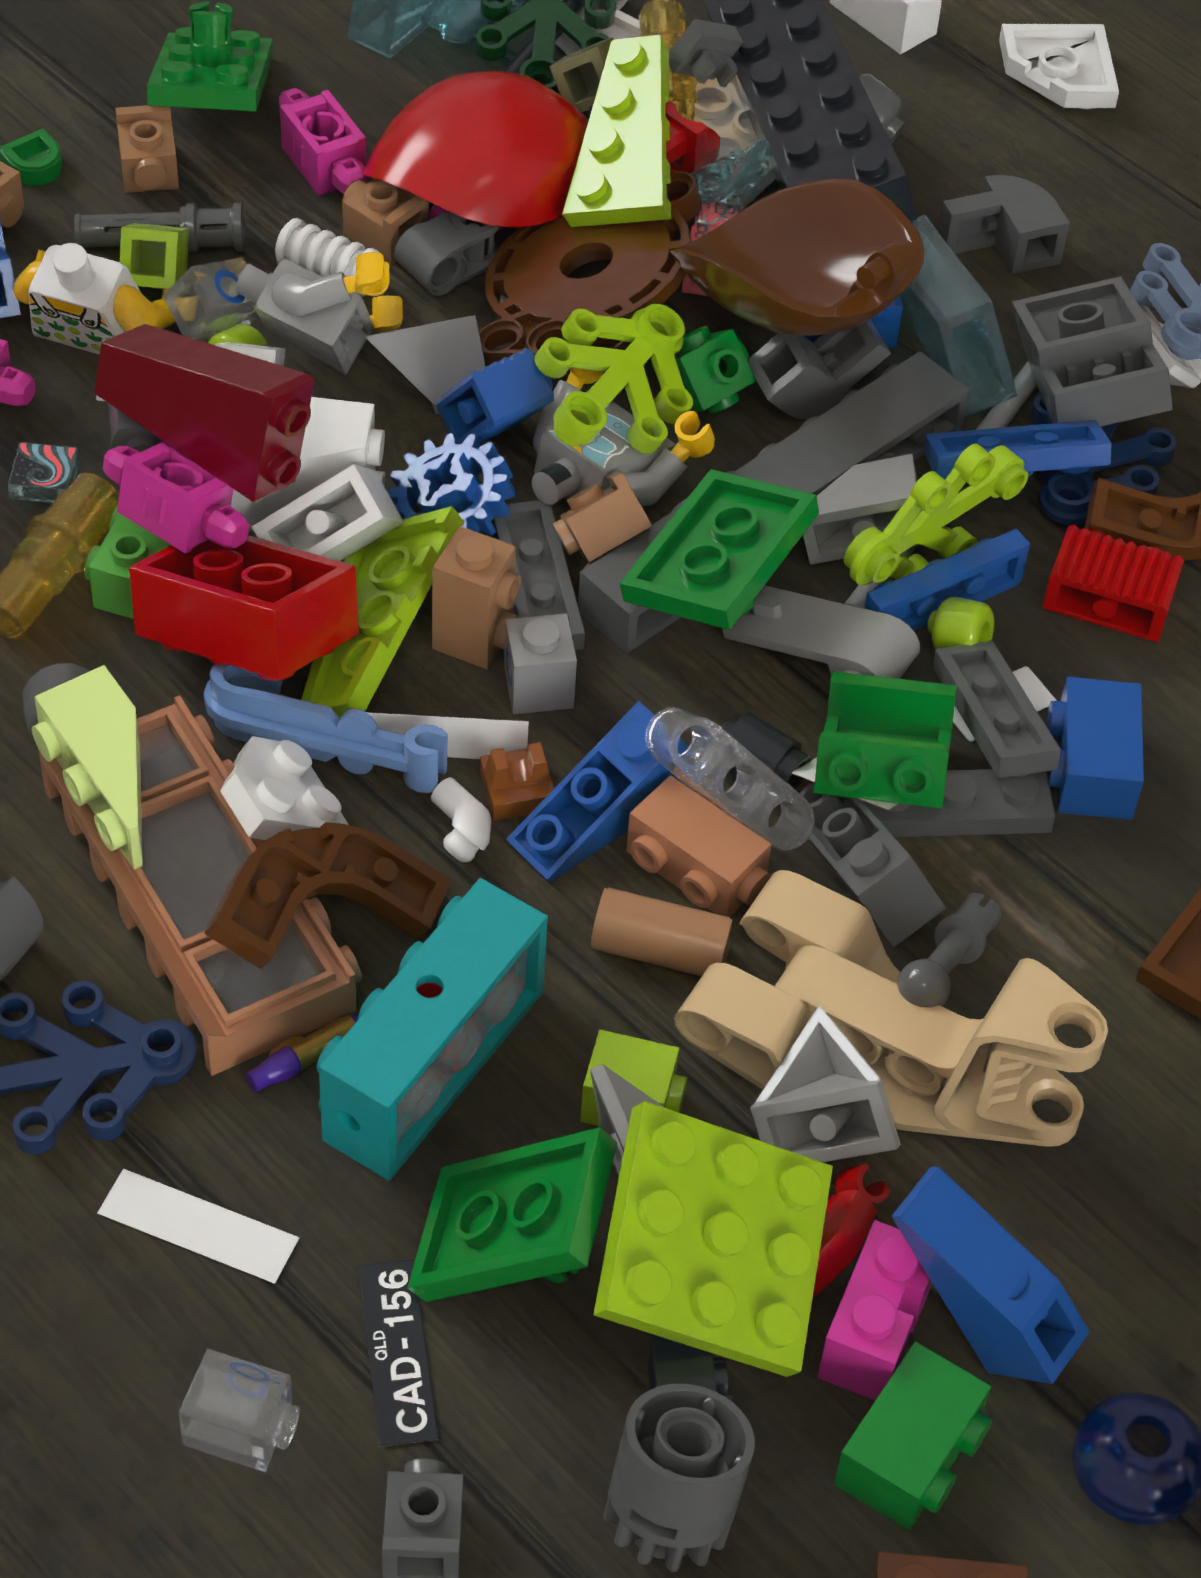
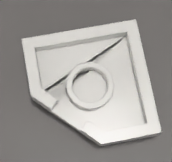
M1002 24L999 42L1007 75L1063 108H1116L1119 89L1104 24Z
M252 736L238 753L233 763L235 767L220 790L249 838L267 840L289 828L291 831L320 828L325 822L349 825L340 812L341 804L339 800L324 787L311 767L312 759L301 746L290 740L277 741Z

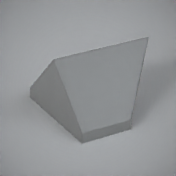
M476 315L364 336L431 401L435 414H440L436 407L440 396L474 370L479 371L485 366Z
M819 1005L756 1102L750 1107L760 1141L820 1162L898 1149L901 1143L881 1078Z

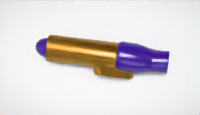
M345 1014L306 1037L294 1035L282 1041L270 1051L269 1056L259 1066L245 1073L249 1086L254 1092H258L269 1085L286 1081L298 1075L302 1069L318 1061L322 1051L334 1037L341 1036L343 1038L358 1021V1016Z

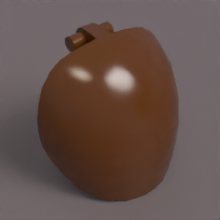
M825 179L805 182L779 190L758 200L714 230L670 252L687 276L715 303L742 320L772 332L796 336H813L852 329L883 312L919 274L924 263L925 249L917 229L892 200L877 189L856 179Z

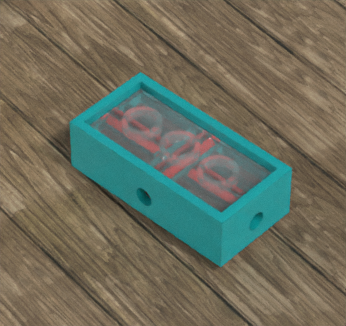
M482 878L477 880L463 898L455 896L450 900L440 916L436 930L424 943L417 941L408 949L400 963L398 974L384 990L381 988L375 989L362 1005L358 1021L343 1038L341 1036L334 1037L322 1051L316 1068L319 1073L320 1085L318 1108L321 1110L322 1141L386 1180L390 1181L544 992L548 922L546 914Z

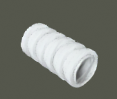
M299 218L291 219L283 227L275 247L277 263L282 259H288L322 277L341 271L345 277L356 275V257L358 255L368 252L380 253L374 248L366 249L359 242L351 243L344 236L336 237L329 230L321 231L314 224L306 225ZM355 292L356 294H358V295H360V296H362V297L366 296V295L360 294V293H358V292Z

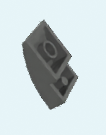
M1121 276L1012 301L1013 314L1023 347L1053 424L1096 420L1101 427L1173 410L1169 369L1153 345L1150 321Z

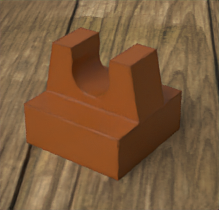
M541 742L528 744L527 749L504 752L502 748L491 750L490 755L480 756V775L493 821L530 815L554 789Z

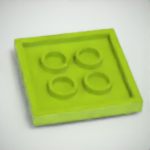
M647 1101L634 1106L629 1120L593 1315L785 1377L800 1373L802 1370L833 1166Z

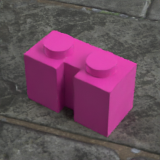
M874 1220L826 1336L817 1377L820 1380L876 1401L902 1362L909 1334L914 1332L932 1285L930 1278L899 1229Z

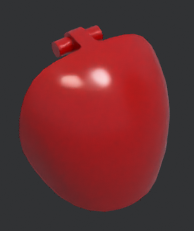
M503 71L461 73L430 86L411 100L398 113L375 145L363 175L394 185L472 221L501 227L536 226L554 221L562 215L589 120L564 97L529 76Z

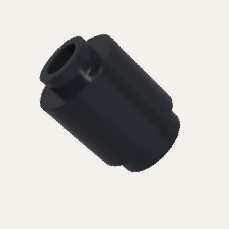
M751 712L744 714L739 719L735 717L729 718L719 730L713 744V748L718 751L717 766L767 797L773 794L778 795L782 799L790 797L803 780L802 777L794 775L792 772L811 761V757L801 751L800 742Z

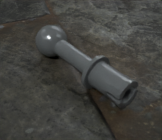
M971 893L964 898L955 914H950L939 922L934 932L937 946L928 959H918L910 962L899 974L897 980L898 989L905 1000L919 1007L943 1006L946 1003L951 992L949 975L958 963H972L982 955L986 947V937L996 928L1001 920V909L994 900L990 899L985 907H981L979 905L985 895Z

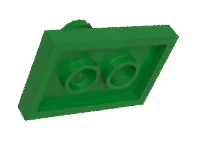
M210 2L192 4L189 7L191 27L179 28L175 33L168 32L147 83V105L257 111L273 60V38H260L259 33L250 30L231 32L233 9L228 4L216 2L214 12H210Z
M711 469L620 581L623 601L731 630L740 616L747 614L753 608L757 594L818 516L819 508L816 494Z
M598 1127L441 1167L407 1289L423 1301L430 1302L544 1277L551 1283H561L568 1280L566 1276L567 1271L576 1274L579 1269L586 1268L593 1246L617 1141Z

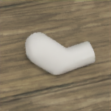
M454 778L444 779L434 789L431 801L452 819L454 829L444 838V848L462 863L472 861L479 848L485 850L489 844L491 816L485 806Z

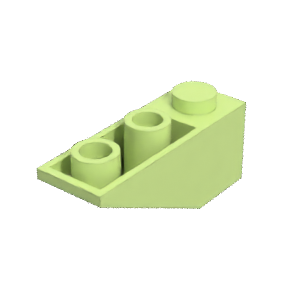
M102 665L34 696L38 724L32 726V734L42 756L48 762L56 759L63 768L62 774L65 785L75 803L79 806L87 803L95 814V826L105 846L110 851L119 848L135 870L143 866L141 762L136 708L106 666Z

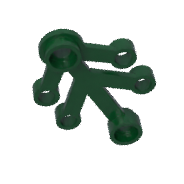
M480 0L481 14L489 20L499 22L494 25H485L477 31L476 53L486 61L500 60L507 53V42L535 25L532 58L526 60L521 65L519 74L529 76L560 94L549 67L556 62L554 61L556 28L558 27L581 49L609 38L608 36L597 33L592 28L606 29L613 25L616 15L615 0H578L585 6L584 20H582L562 0H532L511 13L512 0ZM492 1H499V2H502V3H501V4H492V3H490V2H492ZM602 9V10H605L606 12L599 13V12H595L594 10ZM495 41L497 44L490 45L485 42Z

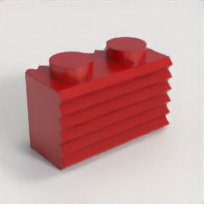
M1075 524L1067 528L1053 566L1042 608L1158 643L1175 594L1184 560L1180 555L1172 557L1168 551L1164 552L1156 547H1146L1145 545L1137 547L1133 541L1125 543L1122 538L1114 540L1110 534L1106 535L1101 531L1088 530L1087 528L1079 530Z

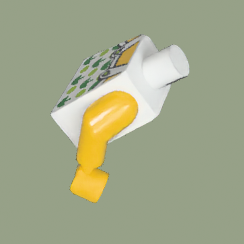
M67 243L61 246L52 245L47 251L38 250L35 261L30 263L21 272L13 285L16 299L24 304H29L31 328L34 336L100 354L101 342L143 324L160 329L167 328L174 322L192 324L197 297L195 293L163 289L162 299L150 302L141 293L126 266L120 262L88 254L82 246L76 243Z

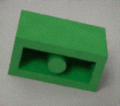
M915 1341L842 1450L833 1485L910 1531L924 1508L936 1514L943 1505L957 1478V1475L949 1471L959 1453L962 1452L972 1457L985 1438L993 1420L983 1414L992 1386Z

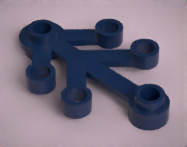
M1038 394L1034 399L1031 420L1035 425L1053 424L1048 411H1046L1047 408L1041 394ZM1118 423L1101 426L1109 440H1111ZM1151 428L1145 431L1142 436L1112 443L1110 465L1091 467L1089 471L1077 474L1066 473L1060 470L1035 471L1044 485L1039 495V506L1042 512L1057 523L1065 525L1085 523L1091 491L1097 482L1091 481L1095 472L1138 460H1143L1152 466H1165L1173 459L1177 444L1176 437L1166 429ZM1144 465L1130 467L1125 475L1104 479L1152 495H1156L1160 482L1158 473ZM1135 483H1140V484H1143V485H1145V486H1139V485H1137V484H1135Z
M86 980L76 981L68 985L62 994V1005L66 1020L77 1027L92 1026L120 1043L96 1048L36 1015L35 1005L27 995L22 993L4 995L0 998V1035L11 1040L21 1039L52 1057L0 1066V1096L57 1085L40 1106L26 1107L15 1116L13 1131L17 1146L28 1154H41L51 1149L57 1140V1130L100 1078L126 1072L111 1093L93 1095L85 1102L82 1110L85 1130L90 1137L99 1141H109L117 1138L126 1127V1117L153 1084L162 1086L176 1083L191 1069L197 1055L196 1041L192 1032L185 1025L168 1019H159L143 1024L104 1003L102 991L97 984ZM82 999L94 1002L91 1006L83 1009L73 1006L75 1002ZM13 1012H23L26 1014L18 1021L5 1019L8 1014ZM157 1046H172L169 1050L164 1052H157L152 1050ZM104 1111L116 1114L108 1122H97L93 1119L98 1113ZM32 1125H43L46 1127V1130L39 1135L30 1136L24 1133Z

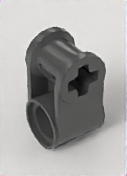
M446 211L406 230L395 246V260L432 295L441 296L449 293L458 285L487 272L491 259L499 249L494 241V233L498 231L500 226L479 223Z

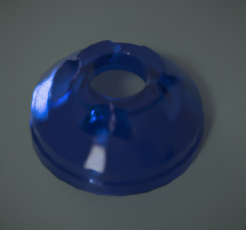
M1141 1392L1123 1393L1109 1397L1096 1405L1081 1423L1073 1445L1072 1459L1074 1472L1087 1496L1106 1513L1120 1520L1136 1524H1159L1181 1515L1198 1498L1201 1491V1433L1188 1414L1174 1403L1159 1396ZM1134 1425H1152L1165 1435L1169 1446L1168 1451L1157 1457L1143 1456L1130 1446L1126 1432Z

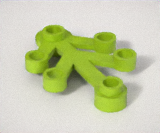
M651 304L646 308L640 309L634 313L631 319L595 315L591 311L582 308L573 310L561 329L565 340L558 337L546 339L534 358L537 368L551 378L563 377L569 368L604 371L605 373L587 393L573 391L564 398L553 416L556 436L563 443L573 447L591 443L607 423L606 407L625 387L635 420L627 430V439L632 447L641 453L652 454L656 452L668 435L667 427L663 421L675 424L679 416L690 411L693 406L692 396L684 388L675 355L683 345L685 327L682 319L674 310L662 304ZM597 337L631 343L626 350L591 346ZM650 358L661 387V391L654 400L643 366Z
M976 443L967 447L960 454L954 468L946 479H943L935 471L924 474L915 483L910 496L883 532L876 527H870L862 531L850 543L844 555V564L850 569L851 579L858 585L865 586L873 582H883L888 577L898 580L923 569L929 562L920 554H913L909 558L900 555L915 544L938 551V554L944 559L972 548L978 543L975 537L961 526L950 529L945 527V525L990 496L993 498L1002 497L1004 500L1015 497L1028 480L1029 474L1024 469V461L1005 445L997 446L988 452ZM966 482L971 485L958 493Z

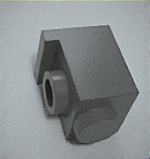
M415 1459L409 1461L404 1466V1472L388 1471L382 1542L383 1578H459L463 1474H449L448 1466L434 1459ZM414 1512H430L431 1514L418 1515Z

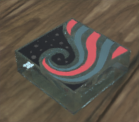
M19 442L8 482L10 499L69 504L80 462L78 447Z

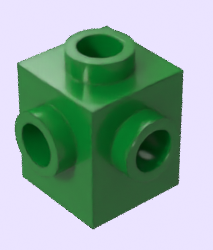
M704 326L683 335V345L675 355L684 388L693 399V406L690 411L699 412L707 409L708 414H713L736 404L740 400L737 392L756 382L747 362V359H749L748 352L742 342L737 339L734 330L729 329L710 333L708 326Z

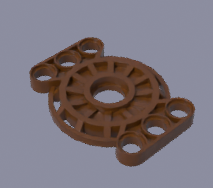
M670 171L671 183L666 184L667 198L670 199L678 195L684 196L669 201L671 203V219L571 227L562 214L554 221L536 226L519 227L501 244L491 259L485 276L486 298L497 319L479 331L485 366H489L495 361L499 362L504 357L508 358L515 352L519 353L524 348L533 351L534 355H536L545 340L550 337H558L565 340L561 329L575 309H587L595 315L631 319L634 313L640 309L646 308L651 304H663L678 289L686 276L685 271L670 251L692 241L686 221L695 217L702 208V199L694 176L688 172ZM677 229L681 240L672 241ZM597 260H611L607 268L591 277L582 279L567 277L572 271L586 263ZM497 292L508 299L499 304ZM597 337L591 346L602 347L607 344L618 343L611 349L626 350L631 343ZM514 342L509 347L497 351H492L493 349L502 344ZM570 369L566 372L565 375L570 374Z

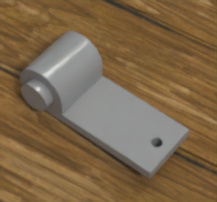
M765 585L755 597L753 608L747 614L740 616L731 630L722 629L725 639L827 663L831 676L832 671L900 679L920 653V642L917 635L909 625L897 617Z

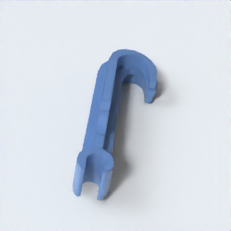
M214 664L212 666L210 680L207 682L204 691V704L207 714L214 720L215 726L226 736L243 742H248L252 736L277 741L290 740L301 746L311 759L327 762L338 756L340 764L354 774H366L372 770L374 765L402 771L405 784L410 789L422 793L433 792L438 785V773H447L448 734L442 728L434 725H419L409 729L405 735L379 729L372 716L362 710H347L340 718L330 707L279 695L283 683L282 680H265L260 678L255 672L232 665Z

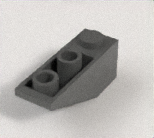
M815 782L808 784L800 792L799 796L784 806V809L855 901L869 911L875 926L893 947L897 946L946 909L912 857L862 800L814 793Z

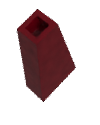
M143 324L101 342L94 394L244 497L255 502L279 489L288 487L296 481L301 468L300 455L305 428L311 416L310 402L315 379L304 372Z

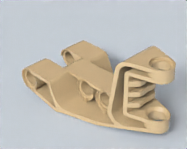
M779 870L772 874L739 923L743 925L747 935L756 944L786 962V970L776 985L773 986L735 966L716 962L709 965L674 1017L676 1028L689 1043L764 1090L820 1005L881 1078L897 1130L1037 1146H1060L1069 1142L1076 1134L1084 1109L1083 1097L1077 1087L1057 1070L1083 1072L1092 1068L1100 1059L1108 1033L1107 1021L1100 1010L1048 967L1030 958L1019 960L983 1019H969L940 1005L919 1007L911 1004L899 992L897 980L900 971L887 956L869 911L861 904L800 874L786 870ZM1064 1024L1080 1026L1088 1032L1092 1043L1083 1048L1066 1046L1058 1040L1054 1030ZM1044 1099L1057 1101L1065 1107L1069 1118L1060 1123L1045 1122L1036 1116L1032 1105Z

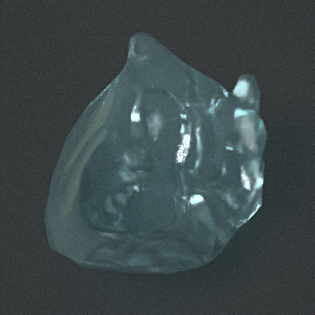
M766 138L757 139L746 150L735 149L728 156H721L718 160L703 166L697 172L690 173L696 180L702 202L705 204L715 202L727 203L737 197L743 199L750 195L763 182L764 175L769 173L772 158L771 144Z

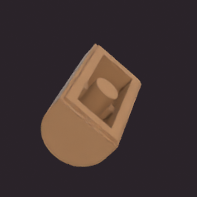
M608 887V889L604 888L598 906L591 938V949L702 977L709 965L716 962L726 963L730 950L733 919Z

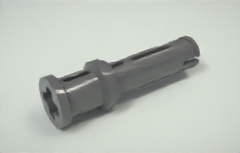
M234 202L231 208H198L195 203H186V206L180 207V212H130L82 215L79 213L75 214L74 217L75 243L83 248L120 247L121 232L108 233V230L121 228L132 223L189 228V254L198 253L200 248L233 247L236 252H245L246 232L243 202ZM205 226H228L227 229L204 230Z

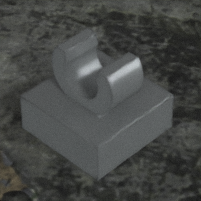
M694 19L669 51V66L673 73L694 76L699 83L705 84L708 79L714 80L716 78L720 87H726L737 73V66L731 57L743 44V40L735 26Z

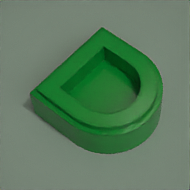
M44 128L0 146V161L20 172L21 184L28 186L45 185L56 180L62 173L61 148Z

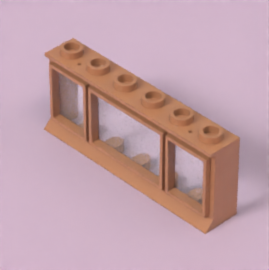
M179 695L174 697L175 704L137 718L141 762L143 866L135 870L119 848L110 851L105 846L95 826V814L87 803L82 806L75 803L65 785L62 774L63 768L58 761L54 759L48 762L40 751L39 757L44 789L50 800L61 796L64 818L71 834L76 836L83 833L89 844L91 864L96 877L100 882L109 879L112 881L116 888L118 909L124 925L128 930L139 927L144 936L146 957L151 971L156 978L167 975L173 985L175 1007L182 1024L186 1027L195 1024L203 1036L205 1066L210 1075L213 1076L272 1050L291 1036H303L326 1026L345 1014L350 1015L357 1012L356 984L362 981V975L351 949L347 945L338 947L332 938L328 915L317 897L303 900L299 904L273 959L262 969L204 934L233 875L242 863L266 840L248 837L220 792L225 780L235 766L230 759L220 760L215 752L214 737L207 721L202 715L193 717Z

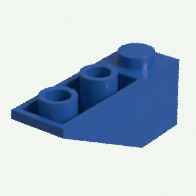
M638 701L506 840L549 882H552L627 832L630 812L670 775L685 784L703 764L677 735Z
M931 1166L891 1217L986 1371L990 1374L1053 1384L1090 1333L1089 1329L1059 1279L942 1169Z

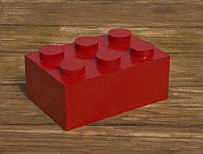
M248 535L245 543L234 549H226L207 540L193 547L192 551L185 554L170 545L129 567L135 635L159 642L164 648L170 650H185L207 657L212 663L217 665H232L255 672L260 678L265 680L278 681L290 678L298 669L319 657L332 653L334 648L359 634L355 565Z

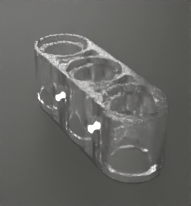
M673 707L659 711L651 719L646 729L645 737L649 753L689 788L770 842L772 847L779 850H793L809 839L814 829L815 820L813 809L809 802L719 725L690 711ZM691 727L692 742L684 753L679 754L677 750L678 740L681 734ZM736 766V781L728 791L724 792V778L727 772ZM780 804L781 816L778 822L772 828H769V815Z

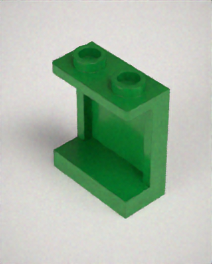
M832 671L827 718L824 731L821 732L818 743L814 793L942 808L957 685Z

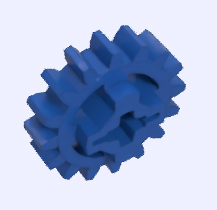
M453 433L447 434L443 446L437 448L434 443L427 440L424 442L425 453L417 457L414 454L407 453L404 456L409 465L406 471H392L390 474L397 488L387 490L402 520L418 516L416 514L417 504L421 509L420 515L453 506L465 522L462 527L478 533L482 531L488 535L496 533L491 522L494 517L509 516L510 511L504 500L514 497L516 492L509 480L513 475L504 457L498 454L494 444L490 441L481 446L474 434H469L462 444L457 442ZM479 473L484 475L483 485L478 479Z

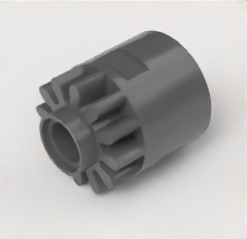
M667 1384L645 1392L631 1406L610 1479L608 1500L603 1519L607 1523L618 1524L614 1543L617 1546L624 1547L633 1542L639 1548L637 1560L640 1564H648L652 1561L653 1557L665 1559L667 1569L671 1572H677L682 1558L686 1554L689 1555L692 1562L696 1565L705 1566L711 1548L717 1550L724 1549L755 1450V1436L752 1426L737 1405L725 1396L705 1387L692 1384Z

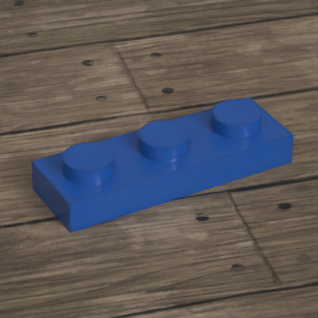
M1096 420L925 434V457L932 470L943 479H946L952 471L960 454L967 447L976 443L988 452L997 446L1005 445L1024 461V469L1028 472V477L1034 471L1060 470L1066 473L1077 474L1087 472L1091 467L1111 464L1112 443Z
M1017 528L995 538H985L970 549L946 559H936L927 564L923 569L898 580H888L879 584L867 593L864 609L897 617L915 631L928 625L931 613L934 610L937 611L940 604L948 597H961L981 602L1020 585L1023 579L1030 543Z

